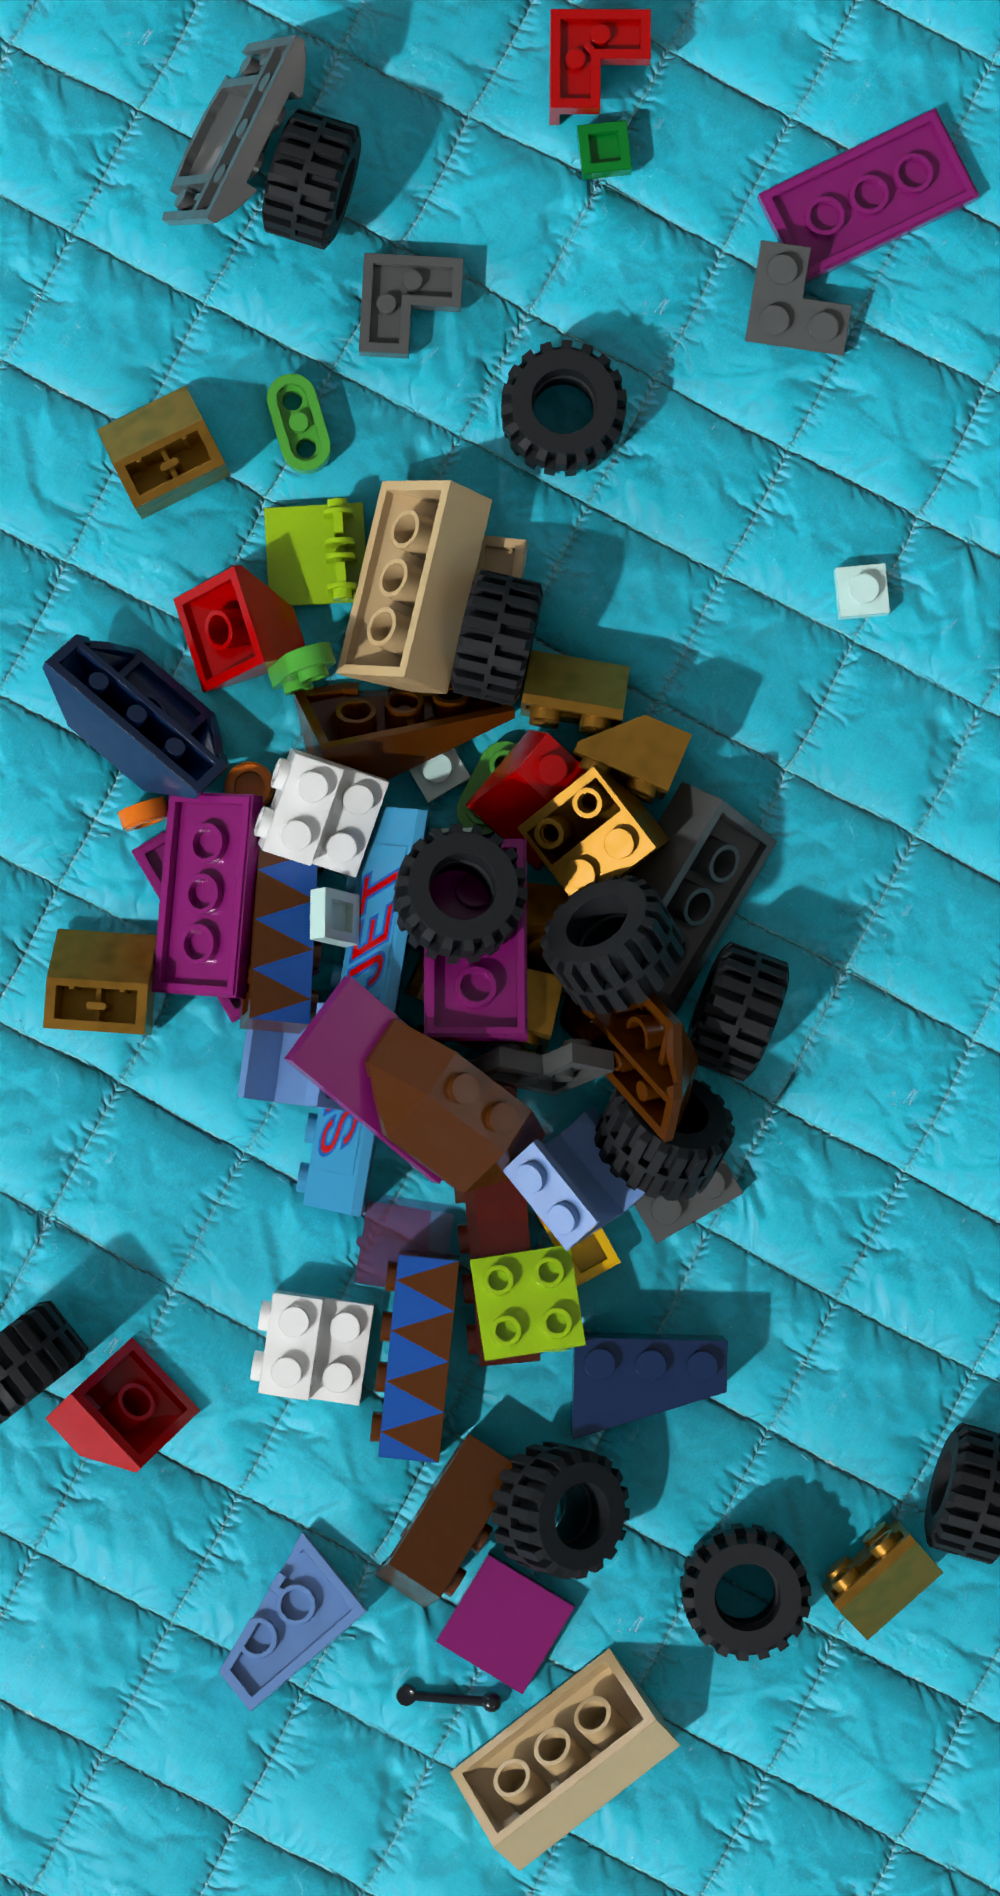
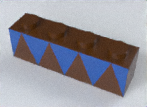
M260 846L255 883L246 999H241L240 1029L299 1034L310 1024V1020H313L316 1016L317 1003H319L318 990H312V971H317L320 965L321 942L310 940V891L317 888V873H322L324 867L314 864L308 866L262 851Z
M400 1249L398 1262L388 1261L385 1291L395 1292L393 1312L383 1311L380 1341L390 1342L388 1362L378 1361L375 1392H385L383 1412L373 1411L370 1442H379L378 1457L439 1463L460 1255Z

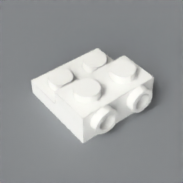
M291 748L287 760L280 758L275 766L271 787L275 788L276 792L271 807L263 806L257 818L254 835L260 837L258 845L262 851L308 866L314 864L356 878L389 782L384 778Z
M275 1290L272 1301L262 1300L258 1330L267 1331L264 1351L255 1350L252 1361L250 1380L259 1381L258 1393L307 1401L309 1399L359 1406L375 1304Z

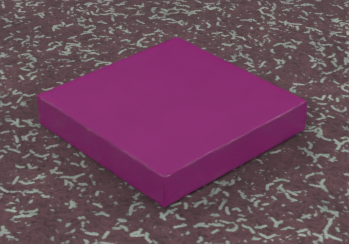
M488 1552L436 1638V1642L523 1694L575 1608V1605Z

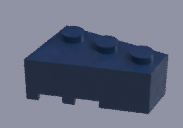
M584 1332L586 1346L573 1348L572 1440L726 1393L728 1341L724 1336Z

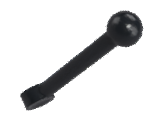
M410 1684L400 1686L396 1694L397 1701L403 1706H410L414 1701L482 1706L488 1712H496L502 1704L500 1696L494 1692H489L484 1696L416 1691L415 1687Z

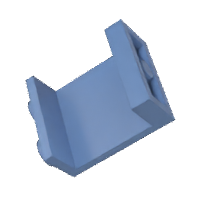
M317 1003L316 1014L324 1003ZM305 1029L299 1034L246 1030L237 1097L346 1111L284 1059Z
M595 1106L583 1112L560 1135L545 1144H542L539 1139L533 1141L503 1170L566 1251L626 1213L645 1196L644 1191L637 1188L634 1191L626 1186L627 1182L622 1178H616L609 1171L611 1166L601 1161L598 1155L601 1149L595 1146L594 1141L597 1133L595 1128L601 1114Z

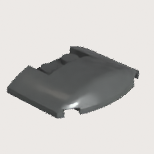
M291 35L247 44L242 51L247 56L239 70L242 75L239 78L225 76L189 142L170 189L171 192L177 195L174 206L178 209L177 211L164 212L163 222L170 226L217 223L237 210L257 191V189L246 182L252 179L260 170L265 157L263 152L268 141L285 119L287 109L284 107V104L287 100L302 99L306 68L304 39L298 35Z

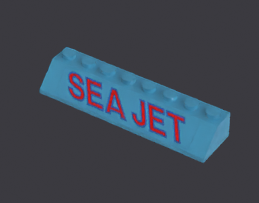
M380 807L356 878L348 876L346 892L360 895L359 945L346 947L343 965H333L329 993L332 994L344 976L352 977L397 1016L410 935L407 930L401 932L397 925L398 912H393L392 900L395 894L393 889L405 855H409L412 845L420 838L423 841L427 838L430 823L427 810ZM319 1108L318 1114L309 1112L304 1142L313 1143L310 1163L301 1162L296 1192L305 1193L303 1205L361 1217L366 1210L377 1136L347 1111Z

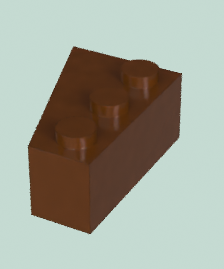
M468 1434L460 1441L426 1494L427 1497L411 1523L408 1522L400 1534L401 1539L386 1563L382 1562L375 1576L424 1608L441 1598L443 1593L451 1597L467 1572L460 1567L469 1550H472L477 1554L493 1530V1527L486 1522L491 1516V1511L497 1506V1502L492 1500L494 1489L500 1490L502 1481L498 1478L503 1469L510 1470L512 1468L511 1461Z

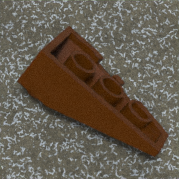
M359 682L337 683L294 692V701L308 754L386 780L515 718L513 706L453 693L451 682L449 683L447 694L410 692L388 687V690L359 691Z

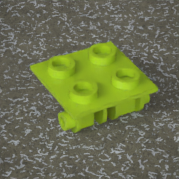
M346 498L328 499L327 504L264 508L268 587L291 606L353 603L366 551L363 502L347 503Z
M561 1245L470 1260L485 1361L551 1351V1353L571 1350L574 1347L586 1346L571 1249L566 1251Z

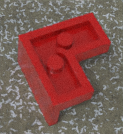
M551 9L549 29V125H559L560 114H600L601 65H650L651 9Z

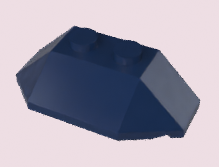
M76 634L44 662L42 668L68 727L143 791L196 799L229 766L227 756L223 751L222 737L215 713L141 650L111 642L90 641L89 637Z

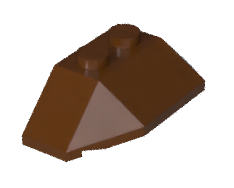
M566 992L560 1025L573 1039H587L593 1042V1047L614 1051V1071L605 1076L664 1142L672 1141L689 1101L698 1057L682 1022L654 992L648 996V1000L640 1005L638 1003L632 1004L628 1010L621 1012L613 1009L609 1014H598L596 1009L592 1012L583 1010L580 1005L575 1004Z
M391 1019L364 1061L367 1076L371 1079L373 1099L383 1136L460 1193H467L509 1180L503 1172L504 1168L533 1141L537 1139L542 1141L546 1135L532 1109L456 1051L396 1019Z

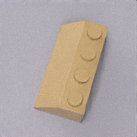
M452 480L382 481L337 674L410 692L447 694L462 621L472 582L476 575L492 499Z
M609 1648L450 1773L493 1848L521 1871L681 1745L656 1707Z

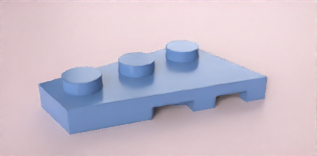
M306 1532L301 1533L293 1547L292 1553L281 1571L277 1573L268 1588L269 1591L254 1616L250 1618L219 1670V1673L250 1712L255 1710L369 1611Z

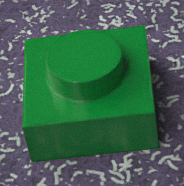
M626 120L577 125L582 180L631 175L632 164Z

